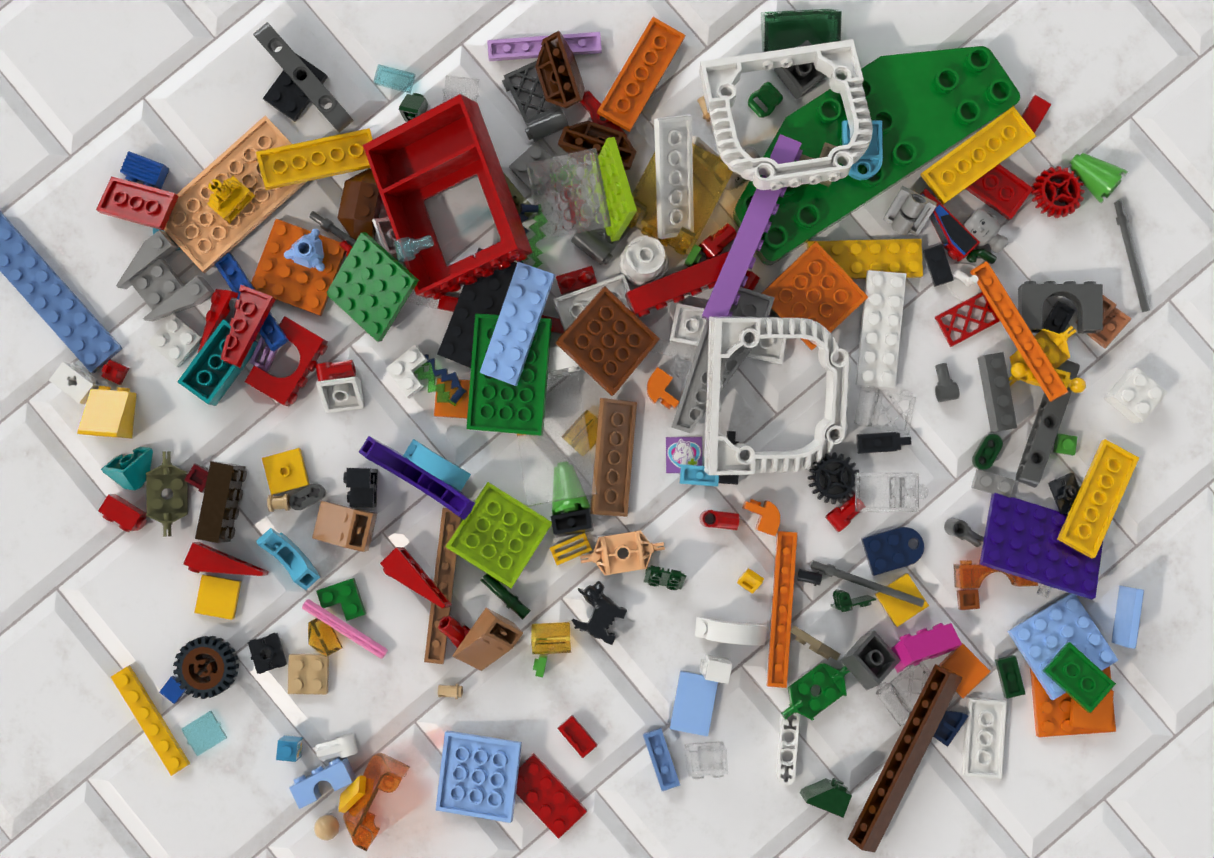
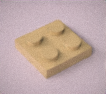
M290 654L288 662V694H328L329 654Z

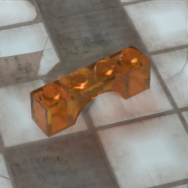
M960 560V564H953L954 586L959 589L980 588L986 576L1002 571L979 565V563H972V560ZM1002 572L1014 586H1038L1037 582Z

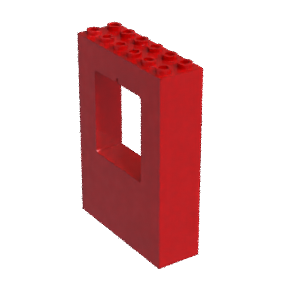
M459 94L363 145L406 268L419 280L414 288L417 296L434 298V300L441 299L445 296V293L458 291L461 289L460 286L477 282V278L482 276L488 277L494 274V270L508 268L510 263L525 260L527 255L533 253L477 102ZM477 175L501 240L475 253L476 257L471 255L447 266L424 201Z

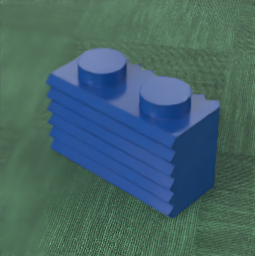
M130 151L127 152L123 166H121L122 169L120 170L126 176V180L135 183L140 181L143 185L162 189L169 172V168L164 164Z

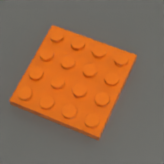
M275 219L251 284L255 290L273 296L278 301L322 316L329 298L327 291L339 272L346 251L339 246L341 242L319 235L320 240H322L324 252L322 262L325 265V269L318 271L315 267L310 269L294 263V260L284 257V252L290 250L293 243L303 235L310 234L311 231Z
M816 241L761 293L775 298L771 309L780 318L811 319L823 325L830 333L868 298L860 287ZM800 338L810 350L816 347L809 340Z
M1109 666L1102 671L1111 679ZM1030 668L1037 737L1116 732L1114 704L1111 730L1070 726L1071 697L1064 693L1055 700H1051Z

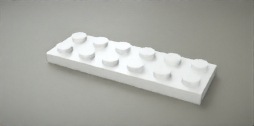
M692 115L654 119L658 238L666 239L693 234Z
M867 270L865 294L868 298L863 304L855 385L895 388L906 273Z
M677 303L669 341L698 347L706 319L702 318L704 308ZM787 338L760 339L757 346L752 348L747 357L782 364Z

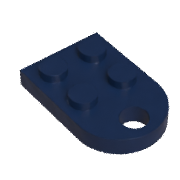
M898 527L861 538L873 576L912 565L921 558L924 552V542L921 535L908 527ZM915 538L918 542L915 549H911L908 545L909 540Z

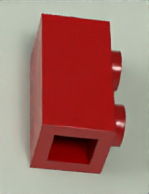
M108 494L98 510L103 514L104 519L110 522L115 521L120 524L119 528L126 532L138 531L147 522L146 512L116 494Z

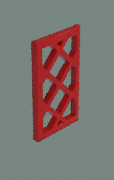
M983 292L935 316V320L950 347L1000 321ZM983 296L986 301L985 306L975 305V300ZM965 305L970 306L967 317L957 314L958 309ZM973 308L983 310L980 321L970 318ZM986 312L992 313L993 321L989 323L984 322ZM948 314L952 315L949 326L943 324L941 320L942 317ZM956 317L965 319L963 330L953 327ZM969 321L979 324L978 328L974 331H966ZM952 330L961 333L960 338L952 341L950 337Z

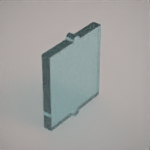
M212 711L207 712L181 729L188 740L187 744L191 745L197 756L227 738L220 726L221 722L217 721Z

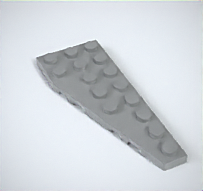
M740 287L738 290L740 298L737 305L732 304L730 312H733L731 317H769L775 298ZM709 320L705 322L672 424V428L691 433L706 412ZM749 332L744 337L745 342H748L751 338ZM741 346L729 358H721L720 380L722 381L723 388L752 348Z

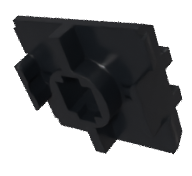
M1074 473L1066 474L1048 483L1060 514L1070 511L1081 487L1078 485Z
M272 633L248 642L252 655L250 658L254 662L257 674L277 667L280 668L287 664L278 633ZM268 648L270 650L271 657H266L264 649Z

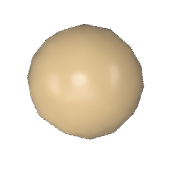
M332 815L320 817L314 826L316 836L327 841L333 839L339 832L337 818Z

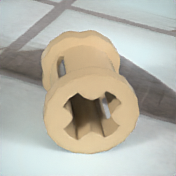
M288 493L284 496L268 495V510L270 512H274L277 509L289 511L291 509L289 504L290 494Z

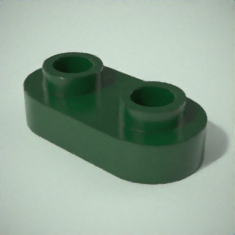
M997 434L984 436L972 457V463L975 468L986 470L993 465L1003 446L1000 436ZM990 440L993 442L992 447L988 445ZM980 457L984 458L983 464L979 462Z

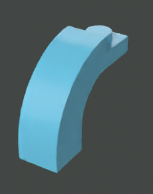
M415 439L412 440L404 453V456L411 462L460 491L471 475Z
M270 528L256 540L258 546L280 561L290 574L293 582L303 589L307 590L320 578L310 560L283 533L279 534Z

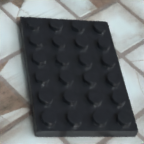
M517 262L510 263L508 268L494 270V274L488 277H479L477 282L473 284H464L437 355L471 368L475 313L500 315Z

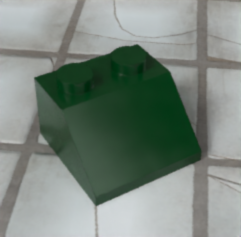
M825 778L800 791L807 804L844 818L852 797L851 793L847 790L848 787L843 785L844 782L836 778L832 780Z

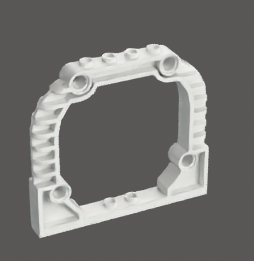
M853 39L700 61L699 74L720 158L731 171L738 173L746 180L753 181V185L757 189L779 190L782 187L790 186L794 188L808 183L814 185L822 181H837L849 174L852 165L868 149L872 139L873 126L862 86L864 79ZM814 63L815 69L830 79V89L841 94L850 128L849 144L833 148L828 157L778 164L770 158H752L742 149L737 139L731 112L736 98L735 85L740 81L741 73L759 70L768 71L773 68H788L793 65Z
M709 317L704 472L708 475L799 472L813 467V462L820 463L821 458H824L826 453L829 454L834 444H839L844 440L845 429L848 427L846 411L849 408L847 391L850 389L848 372L851 370V363L848 352L843 348H839L835 338L823 325L806 318ZM749 332L751 338L748 342H745L744 337ZM763 338H803L815 344L819 348V363L827 370L825 413L824 418L816 425L814 440L802 449L756 452L745 443L740 442L733 445L726 436L718 433L719 412L722 410L720 392L723 389V384L720 380L721 358H729L741 346L753 348ZM838 352L839 358L837 361H834V355ZM835 429L834 436L830 437V432ZM746 449V455L740 458L741 451Z

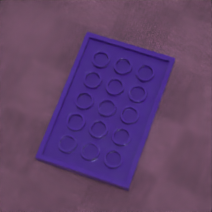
M994 493L991 495L979 565L1092 600L1096 598L1103 541L1096 557L1091 559L1057 540L1068 514H1060L1056 510Z

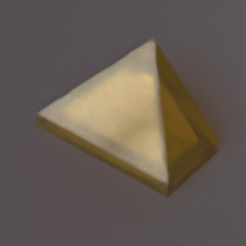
M318 618L308 622V644L327 657L343 648L332 627Z

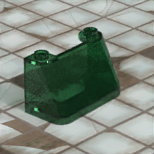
M837 9L761 12L762 52L799 47L806 40L811 45L841 41L842 11Z

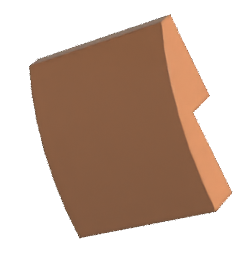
M1103 295V330L1099 333L1086 334L1106 349L1131 321V318L1117 309V304Z

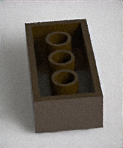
M210 461L195 539L214 543L231 542L235 535L234 522L239 515L238 502L243 496L242 482L245 481L247 476L246 466Z

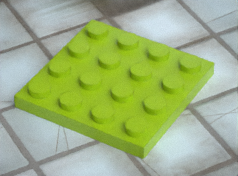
M615 137L606 139L590 172V180L595 185V197L601 205L600 213L606 222V233L610 236L611 242L619 241L637 209Z
M487 482L475 500L471 513L465 520H462L445 548L511 589L551 527L552 522Z

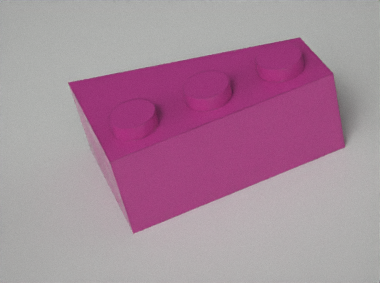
M939 623L933 626L932 630L928 631L927 628L917 631V635L911 636V634H906L900 637V641L891 648L901 660L895 666L896 672L899 673L910 665H919L921 661L937 658L961 646L962 643L952 623L947 625Z

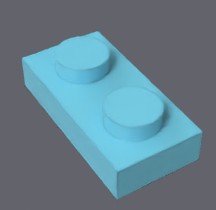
M681 464L680 484L718 486L719 475H708L704 472V466Z

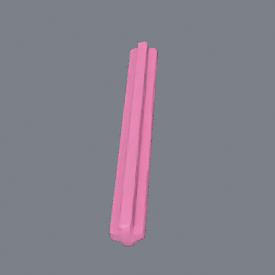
M310 599L304 602L302 609L377 657L382 659L386 655L388 650Z

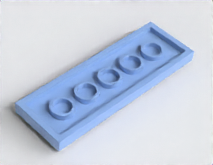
M521 262L517 263L480 373L515 386L518 385L556 276L555 274Z

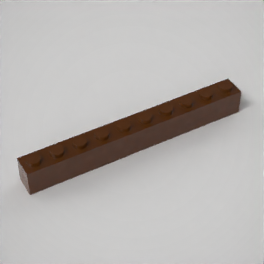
M937 664L934 665L848 837L849 841L863 851L876 852L963 678L947 668Z

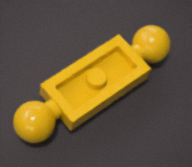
M1023 363L1012 365L1011 374L1014 377L1021 378L1027 376L1025 383L1040 386L1030 368H1026ZM1055 369L1066 388L1070 387L1074 393H1081L1085 390L1086 382L1082 378L1071 380L1070 372Z

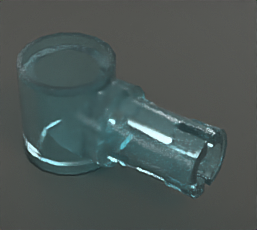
M430 235L416 240L406 237L393 242L399 262L413 260L416 258L415 254H418L419 251L434 246Z

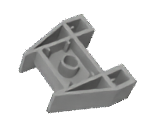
M161 230L157 231L142 244L116 285L121 289H128L131 285L152 309L143 319L152 322L198 306L215 292L203 277L196 276L186 285L181 281L164 260L179 247L166 232Z

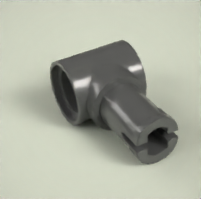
M947 363L936 365L935 368L939 381L937 386H935L937 401L944 402L959 399V387L956 382L950 379Z
M950 518L945 522L944 529L947 534L956 536L961 540L965 539L975 547H979L982 544L979 540L983 542L984 537L972 531L965 521ZM958 524V530L955 532V526Z

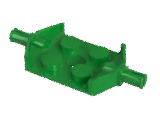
M821 662L788 687L790 707L781 712L783 718L786 720L794 713H799L813 721L816 715L840 697L847 696L844 677L850 671L846 666L841 669H835ZM814 685L820 687V693L816 696L811 694V688Z

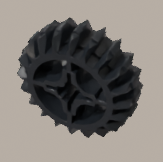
M833 452L831 458L826 453L825 460L821 458L820 464L813 462L816 469H809V472L814 474L813 476H808L807 479L813 480L814 483H810L808 486H815L816 489L812 491V494L819 492L817 499L821 500L824 497V503H828L831 498V504H836L837 500L839 503H843V497L846 500H850L848 493L856 494L852 488H859V485L855 484V481L860 480V477H855L859 470L852 469L856 466V463L848 464L851 460L850 457L843 461L844 454H840L837 459L836 452ZM831 462L840 464L834 471L824 468L825 465ZM844 469L847 471L848 474L847 484L842 478ZM820 472L825 477L823 488L819 481ZM830 475H837L838 482L831 483ZM835 485L844 489L835 495L828 493L829 489H832Z

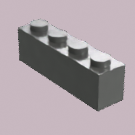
M1004 352L978 357L990 431L997 432L1017 428Z

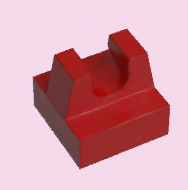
M109 359L108 363L104 364L101 370L103 372L101 377L122 385L129 368Z

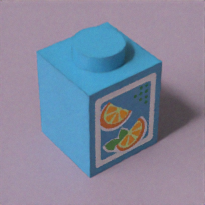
M284 735L280 738L277 744L276 760L296 762L301 758L303 737Z

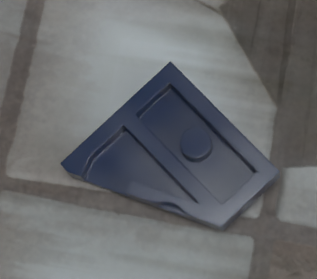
M946 710L933 737L948 747L968 718V715L962 712Z

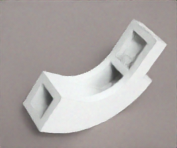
M697 617L695 637L729 644L759 646L765 645L767 626Z

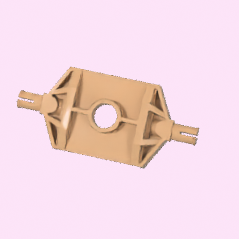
M641 530L598 537L593 553L580 555V559H582L581 564L595 562L604 575L647 569L651 554L654 551L665 550L664 542L652 544ZM620 548L628 550V556L624 559L618 557L617 552Z

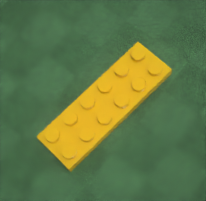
M1013 106L920 175L942 205H944L1033 140L1036 135Z
M370 128L257 151L256 156L265 189L270 190L371 168L363 148L364 144L373 140Z
M922 239L816 241L851 279H866L867 270L906 273V278L923 277ZM808 241V242H807V249H808L815 241Z
M1106 439L1101 441L1057 540L1091 559L1096 557L1139 457Z

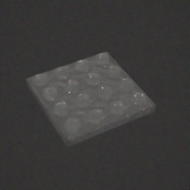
M596 148L526 164L534 205L539 207L536 216L541 240L611 226Z

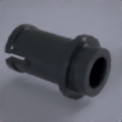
M799 569L797 581L811 583L814 586L820 585L822 574H819V571L814 573Z

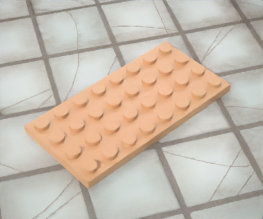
M266 115L177 193L179 196L164 231L203 273H206L213 267L217 261L232 250L306 183L303 182L270 190L265 189L256 152L292 144ZM234 176L255 197L229 224L207 205L210 195L214 193L208 188V184L210 182L213 185L214 183L211 181L213 179H217L223 184L224 180Z

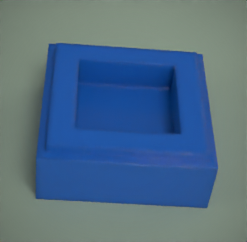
M171 676L159 693L175 704L185 693L186 689L181 690L179 687L182 685L181 682L176 683V677Z

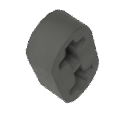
M312 484L298 491L289 499L291 508L303 510L322 500L325 496V488L320 484ZM313 488L320 489L318 497H309V494L314 492ZM296 497L306 498V500L301 502L302 506L295 505Z

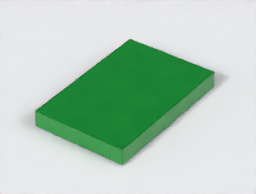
M1067 642L1042 670L1088 713H1091L1116 684L1071 642Z

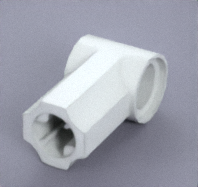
M354 733L344 734L334 740L318 743L316 745V753L319 760L323 761L339 756L343 758L358 753Z

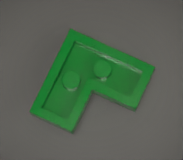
M355 578L316 591L322 608L341 603L346 621L366 614Z

